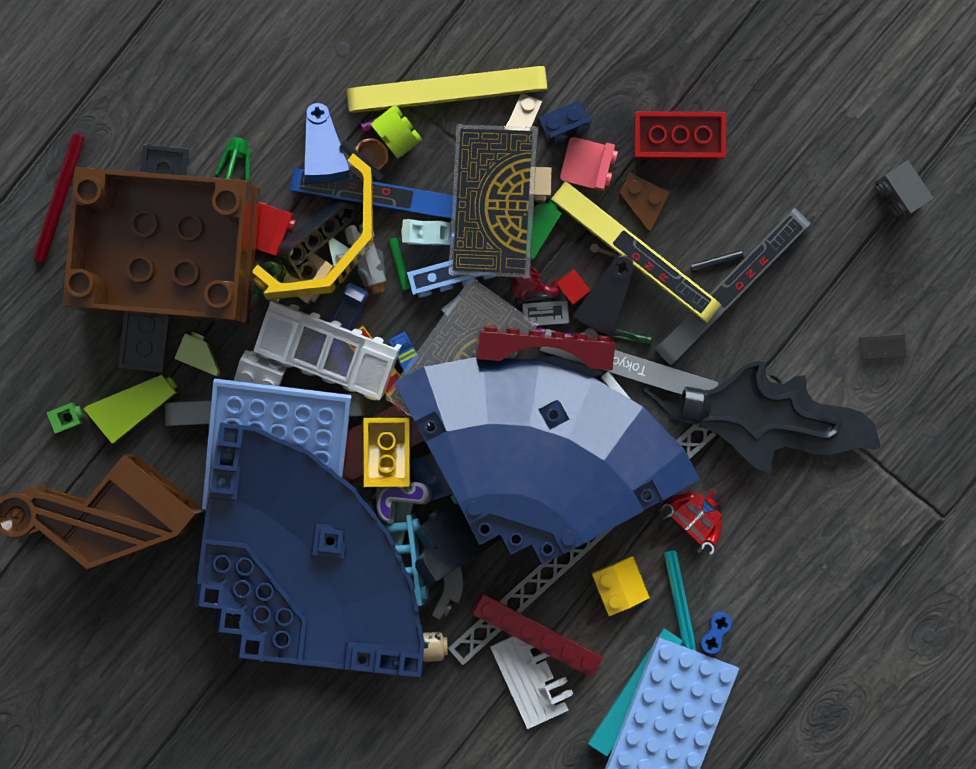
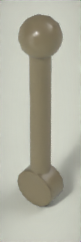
M592 244L590 247L593 253L600 252L615 258L619 256L617 253L599 248L597 244Z

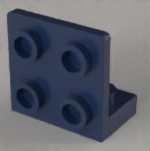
M580 100L538 117L548 142L554 141L555 144L567 140L568 135L571 133L579 135L588 131L592 121L590 116L587 117Z

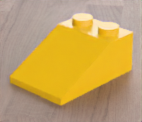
M364 418V487H410V418Z

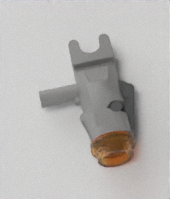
M363 224L359 225L360 233L355 225L345 228L344 232L348 245L351 244L353 246L362 235ZM373 242V246L357 263L359 268L358 274L365 290H368L369 296L386 291L385 285L387 284L383 251L375 248ZM346 253L336 255V262L338 263Z

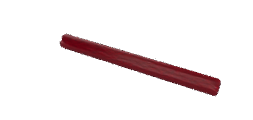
M72 134L33 256L35 261L41 263L46 261L85 140L83 135Z

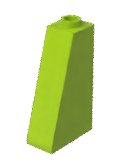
M160 375L90 404L84 410L112 444H116L163 406L164 403L178 393L175 389L177 384L170 376L166 378L164 375Z

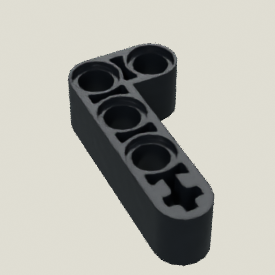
M340 200L332 201L279 245L277 249L278 256L291 277L301 281L313 280L317 274V269L310 256L355 219L356 209L353 205Z

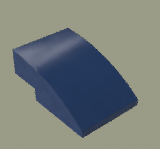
M432 453L410 461L416 481L428 485L431 489L432 497L429 502L453 494Z

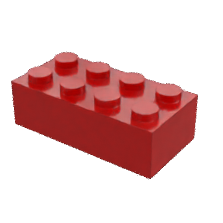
M726 112L634 113V160H724L726 158Z

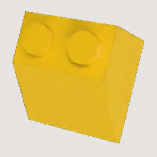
M633 556L591 572L609 616L629 609L650 598Z

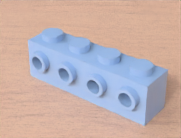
M453 260L407 272L413 295L418 294L419 298L432 295L431 290L440 288L441 292L453 289V284L462 282V286L472 284V282L475 283L474 278L483 276L484 280L497 277L496 272L453 270Z

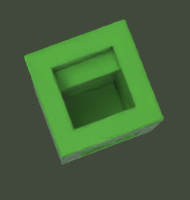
M69 403L47 412L55 434L83 424L81 419L85 418L81 406H76L75 403ZM67 413L72 415V420L69 422L65 420Z

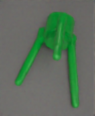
M231 137V141L227 143L226 150L215 172L216 176L220 174L229 155L231 160L226 179H230L236 158L242 159L243 155H245V180L249 182L251 148H248L249 141Z

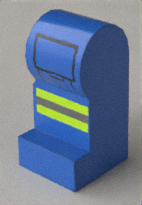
M404 331L389 339V342L393 348L397 344L402 345L397 359L405 374H407L419 355Z

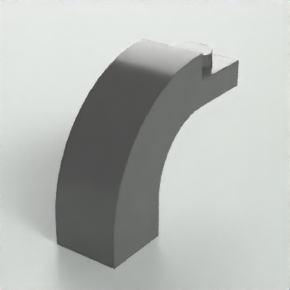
M461 566L443 577L444 591L432 616L441 619L442 615L447 616L452 606L449 603L450 599L459 603L463 589Z

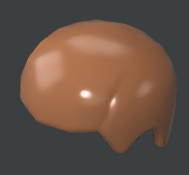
M364 139L355 147L378 171L388 162V149L383 142L377 139Z

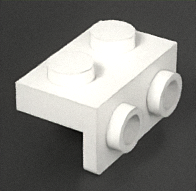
M245 350L239 361L234 381L280 387L287 367L280 364L277 360L265 359L259 353Z

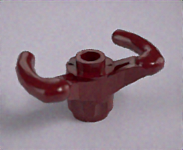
M525 267L524 274L513 273L515 278L510 284L512 286L510 292L521 300L529 297L533 291L543 292L549 297L560 293V288L557 285L558 280H553L551 286L541 283L539 272L533 267Z

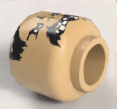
M441 632L423 633L425 642L423 661H442L444 655H448L447 637H443Z

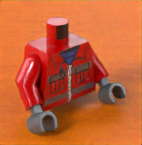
M715 489L706 498L700 493L695 494L693 492L675 495L670 501L657 509L658 512L662 509L665 510L666 516L663 520L672 517L689 535L702 545L698 549V553L705 549L708 552L706 558H709L714 553V546L720 537L723 523L720 518L722 514L715 507L724 499Z

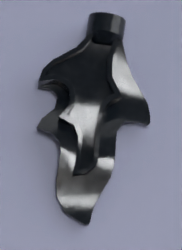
M753 361L742 366L722 385L711 390L685 386L682 391L678 413L679 422L699 424L729 443L752 467L767 474L772 472L771 462L774 451L784 447L814 455L830 456L855 449L876 450L881 446L875 424L863 412L847 407L820 404L812 400L807 391L805 375L795 376L784 384L770 382L766 376L767 361Z

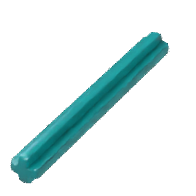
M674 550L664 553L681 640H683L682 645L697 651L677 552Z

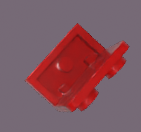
M260 202L256 249L279 257L277 249L286 239L288 232L291 233L296 223V220L293 219L295 215Z

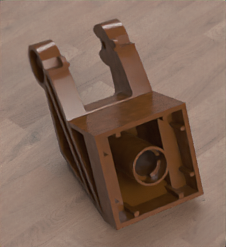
M125 454L88 499L62 491H55L44 485H39L37 488L30 486L24 492L2 496L0 498V533L9 537H19L41 531L82 566L89 569L119 557L130 560L138 550L187 533L205 510L139 455Z

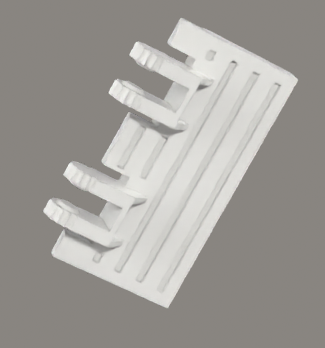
M514 636L490 646L527 729L568 711L565 701L557 705L555 703L572 696V690H566L554 697H551L549 690L564 685L567 682L566 677L546 685V681L554 678L546 660L536 664V662L550 655L542 652L533 656L530 649L534 647Z

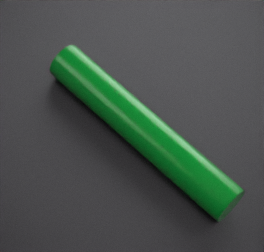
M397 237L389 239L402 291L410 289Z

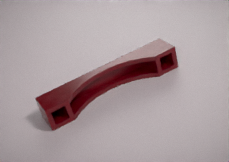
M484 326V330L478 329L475 353L477 359L501 361L508 355L522 349L551 347L573 354L590 369L613 370L615 343L608 336H596V339H588L585 334H574V337H565V333L551 332V335H542L543 331L529 330V333H520V329L506 328V331H497V327Z
M481 592L471 611L474 616L593 678L603 660L599 653L539 624L484 592Z

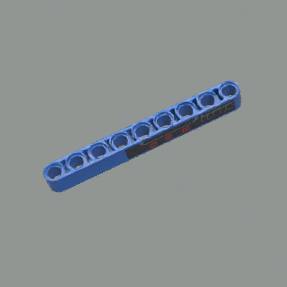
M293 169L290 191L363 204L364 182L361 179L349 177L331 182L304 183L305 170ZM372 181L373 206L456 220L457 196Z

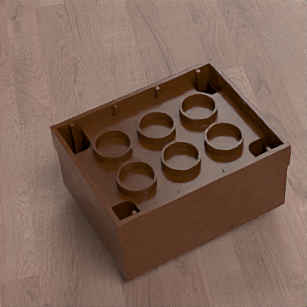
M75 167L63 306L86 312L249 325L254 277L252 271L255 265L261 190L247 180Z

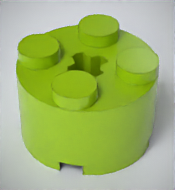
M393 105L375 119L371 126L398 159L423 139L415 129L412 132L410 131L413 126L406 117L400 118L403 115L396 105Z

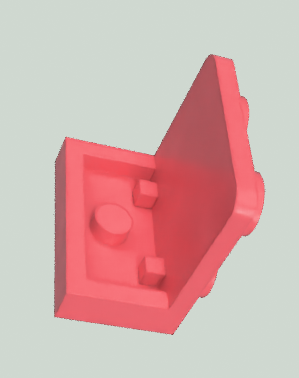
M576 137L570 138L560 179L565 182L603 191L604 186H609L612 173H609L608 170L610 164H615L618 151H614L615 145L610 143L603 145Z

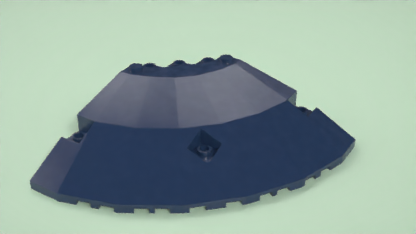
M473 357L425 366L394 382L468 522L467 525L478 545L499 535L508 554L512 555L530 546L538 563L543 565L700 480L685 449L643 406L597 379L539 360L504 358L501 361ZM551 411L557 412L558 416L556 419L549 417ZM433 423L435 425L434 431H428L426 425ZM645 491H648L651 494V498L649 500H645L643 498V493ZM482 525L489 527L488 533H481L480 528ZM513 535L520 536L519 543L514 544L512 542ZM547 544L552 549L548 554L543 551V547Z
M220 422L212 465L210 493L207 495L193 607L216 609L213 632L236 635L234 658L421 677L425 642L422 625H420L419 609L414 592L415 586L394 545L395 543L390 532L379 521L370 506L361 498L355 487L345 479H342L311 451L298 447L289 441L282 440L254 426ZM220 478L226 480V485L224 487H221L218 484V480ZM327 537H331L333 539V544L331 546L326 544ZM205 592L210 595L208 601H204ZM225 618L230 620V624L227 627L224 626ZM246 643L250 646L247 652H245ZM360 655H363L365 657V662L363 664H360L358 662V657Z

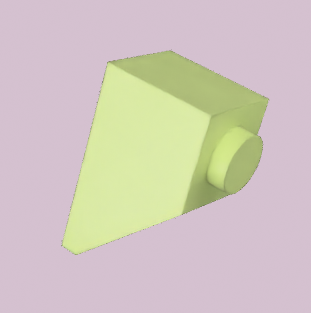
M192 332L191 335L185 334L175 359L219 376L220 370L209 343L203 341L204 336Z

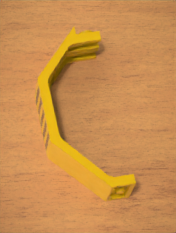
M352 154L347 161L349 170L364 182L362 235L329 274L322 279L280 283L257 265L252 271L255 277L253 280L264 291L263 294L266 300L332 293L373 246L371 168L355 154Z

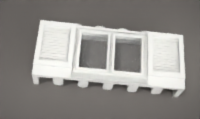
M273 299L270 302L253 352L259 353L265 359L277 360L283 366L297 367L306 375L313 376L315 374L320 376L327 383L343 385L345 390L357 391L364 394L368 399L380 400L383 397L402 345L397 344L394 348L385 345L382 338H367L362 336V331L359 329L349 331L342 328L341 323L338 321L329 323L321 320L320 315L317 313L308 315L300 312L297 305L291 304L287 307L279 304L280 299Z

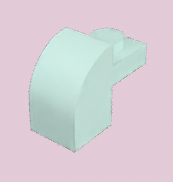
M403 220L401 230L402 242L412 245H450L451 223Z

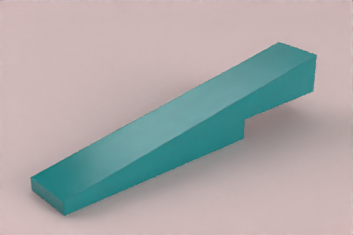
M663 628L658 636L678 645H681L683 640ZM654 643L588 740L589 745L606 756L614 747Z

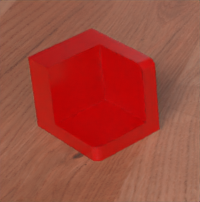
M572 270L557 282V285L566 295L571 305L591 291L575 270Z

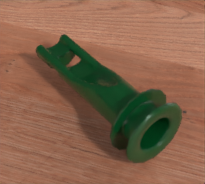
M619 329L615 330V338L642 343L644 347L645 344L651 345L652 336ZM620 332L624 333L623 337L619 336Z

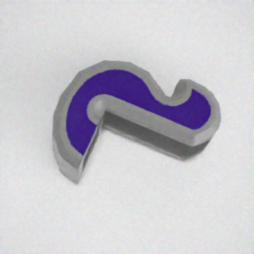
M418 482L411 484L412 489L409 487H383L377 499L378 515L384 522L393 524L396 501L427 504L432 497L430 487Z

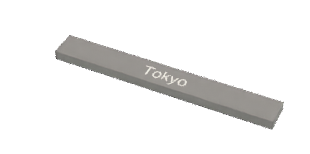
M546 329L544 335H551V332L555 331ZM540 347V351L585 364L573 354L561 349ZM616 350L614 353L613 370H605L682 394L685 386L711 390L718 385L716 381Z

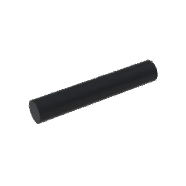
M346 140L341 142L339 147L350 157L352 154H355L371 168L372 177L377 182L383 178L384 175Z
M742 250L692 263V272L744 259Z

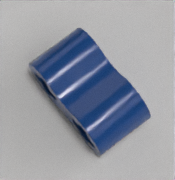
M720 611L712 614L709 621L710 627L700 638V646L705 652L710 654L717 653L721 649L722 636L729 631L732 625L730 617ZM724 617L723 620L726 622V625H721L717 628L718 624L715 620ZM714 637L715 647L710 646V648H707L708 645L705 641L707 639L711 640Z

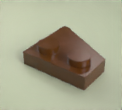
M629 173L619 194L628 203L646 230L651 231L670 192Z

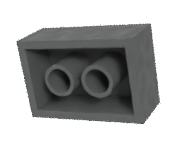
M908 160L875 181L877 184L875 187L876 191L882 198L885 197L890 204L888 205L890 212L895 217L898 215L900 219L933 199V196Z

